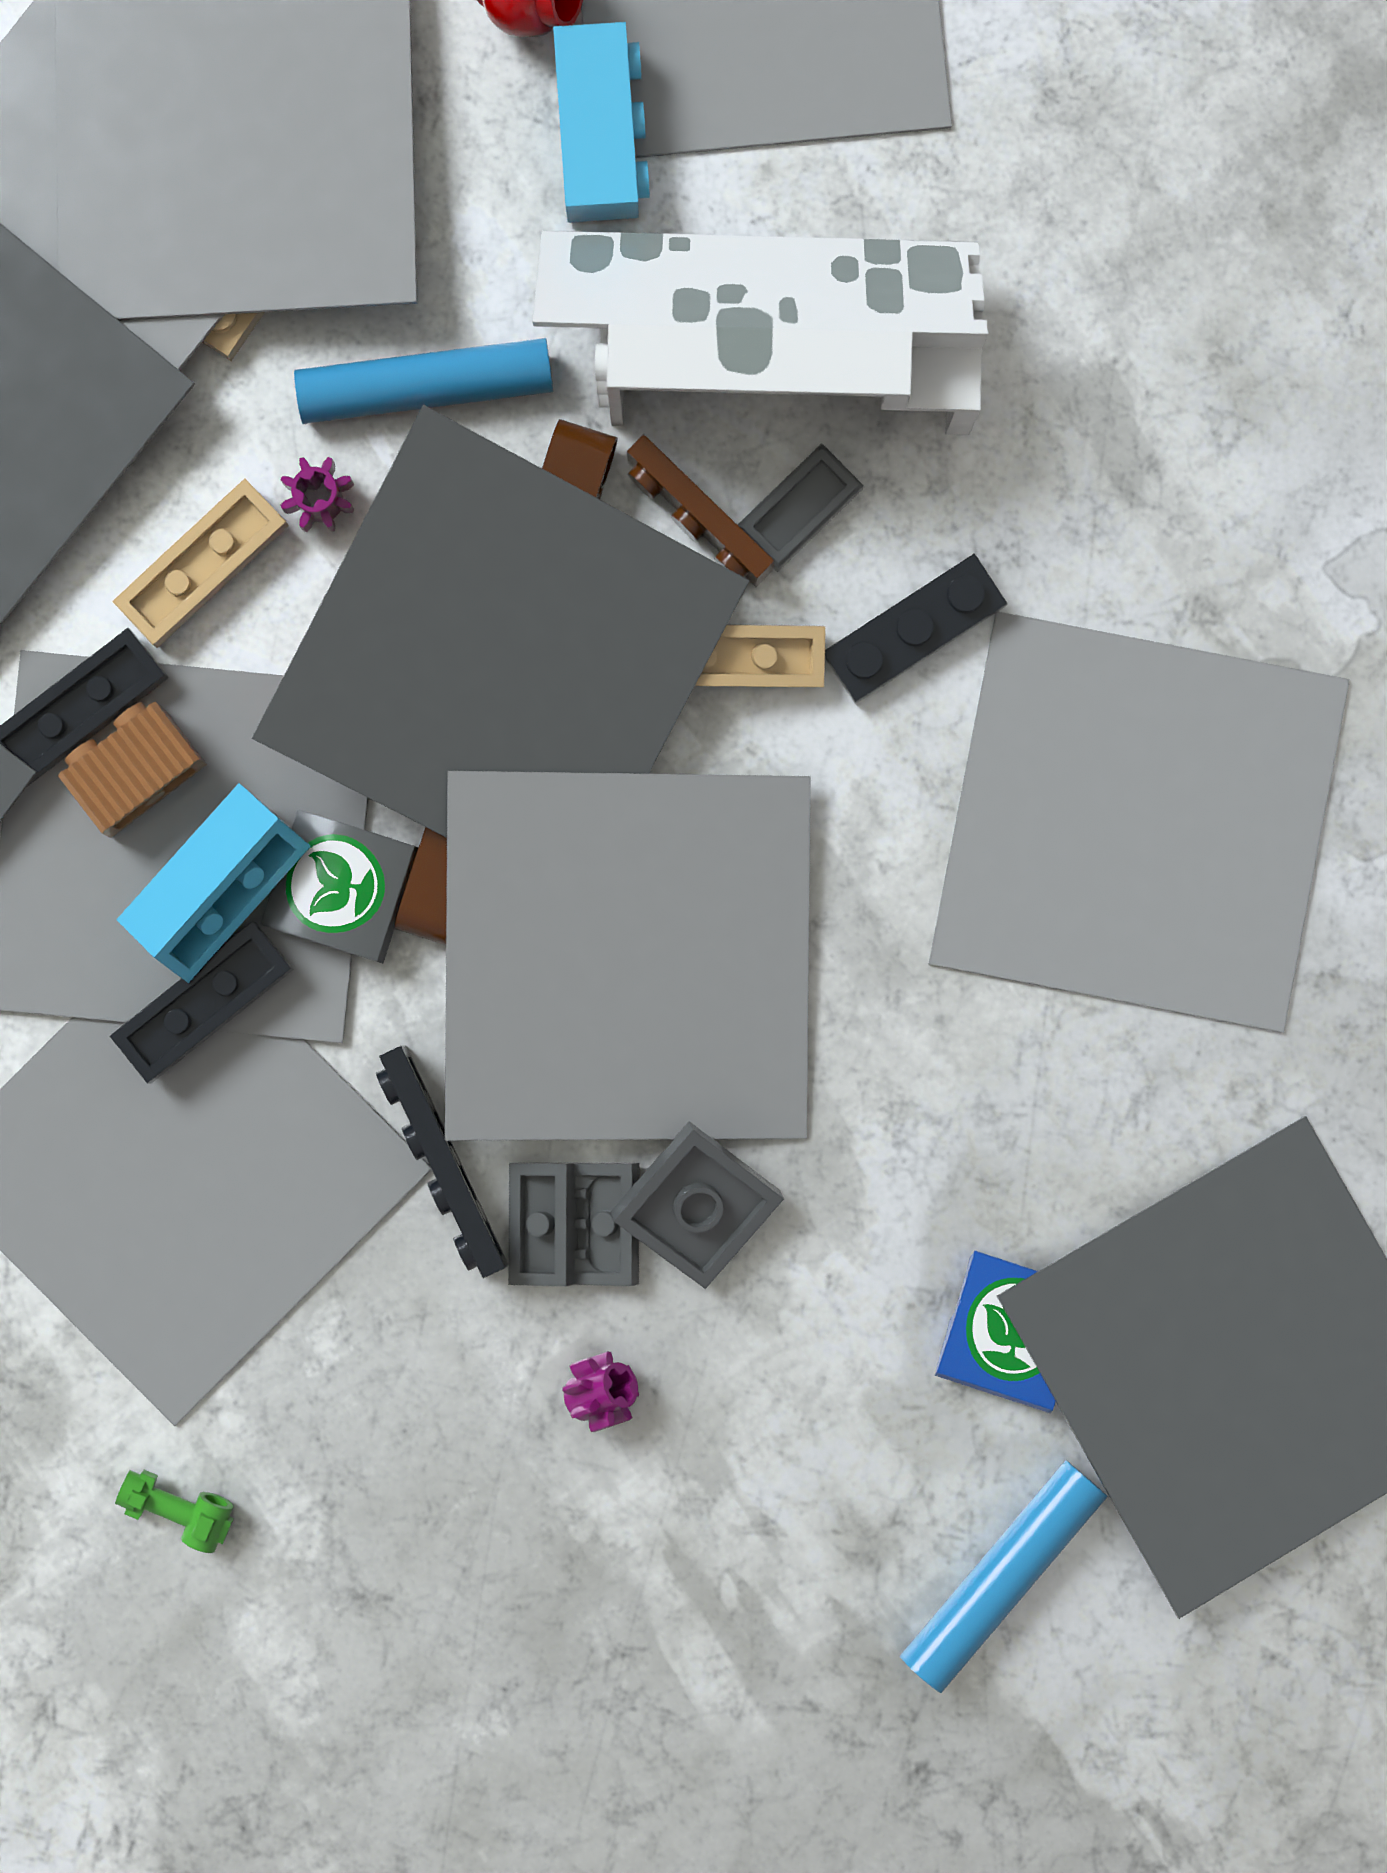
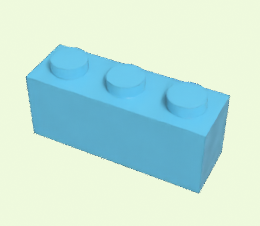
M626 22L554 26L567 223L639 218L638 199L650 198L648 162L635 161L634 139H646L643 101L631 102L630 80L642 79L639 42L627 43Z
M238 783L116 920L156 960L189 983L311 846L272 810Z

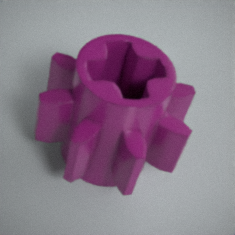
M304 457L299 458L301 471L294 478L282 476L280 479L282 484L292 494V498L285 500L280 506L285 514H292L299 510L302 511L299 526L304 532H308L314 522H324L326 527L331 532H334L335 522L333 519L340 511L344 513L354 512L352 504L343 499L342 492L350 490L354 483L350 476L333 478L335 463L330 457L325 459L321 468L311 467ZM324 483L330 498L328 501L318 499L314 506L311 507V503L304 493L307 489L317 491L321 484Z
M609 1351L570 1365L571 1372L575 1377L568 1380L566 1385L562 1387V1391L564 1392L565 1405L572 1419L589 1420L591 1432H597L632 1419L628 1407L634 1404L637 1397H639L637 1379L629 1365L620 1362L613 1363V1356Z

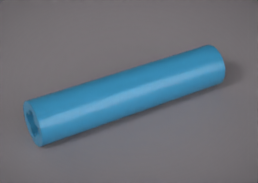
M546 338L304 368L294 371L296 398L302 424L419 410L423 404L429 408L553 392Z
M1065 1460L900 1655L901 1659L928 1685L942 1693L1108 1496L1077 1468Z

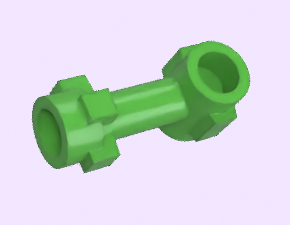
M145 1469L141 1474L132 1470L128 1472L115 1501L116 1505L126 1508L125 1515L139 1520L144 1510H147L185 1526L181 1536L182 1542L200 1552L214 1553L218 1543H224L234 1520L230 1516L234 1506L229 1500L214 1493L201 1492L194 1504L156 1488L155 1484L158 1475Z

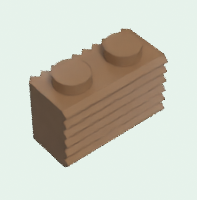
M142 702L128 708L113 722L117 729L116 732L111 733L107 739L99 744L94 739H91L78 746L65 758V762L69 767L58 775L100 832L110 838L207 765L167 711L157 702L149 704L147 708Z

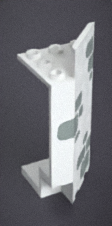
M542 230L533 326L600 328V343H596L595 381H597L599 408H609L611 426H623L624 390L881 397V410L946 412L945 434L969 435L981 410L982 347L987 338L988 329L987 320H983L985 299L982 274H979V242Z

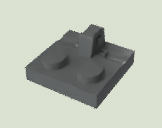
M689 1121L610 1213L616 1224L706 1289L780 1205L784 1197L777 1187Z

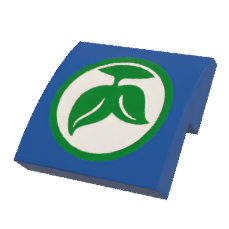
M978 1251L973 1252L968 1262L955 1313L948 1324L934 1376L1047 1413L1053 1411L1056 1401L997 1298L998 1294L1038 1271Z

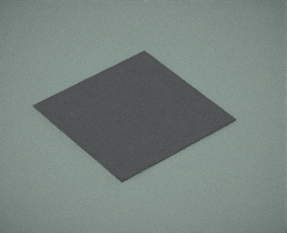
M1 223L0 626L195 385L193 381Z
M423 404L252 739L446 838L447 771L649 774L750 580Z
M1306 1116L997 1295L1004 1311L1178 1619L1387 1494V1258Z

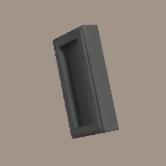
M821 443L738 526L774 560L773 569L778 572L863 490L864 485Z

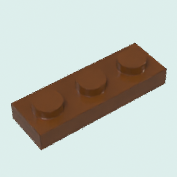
M644 434L627 450L628 464L633 467L628 473L629 478L649 498L654 499L660 494L676 509L671 518L691 539L697 541L703 535L719 551L714 557L716 563L744 578L746 577L755 587L773 571L774 560Z

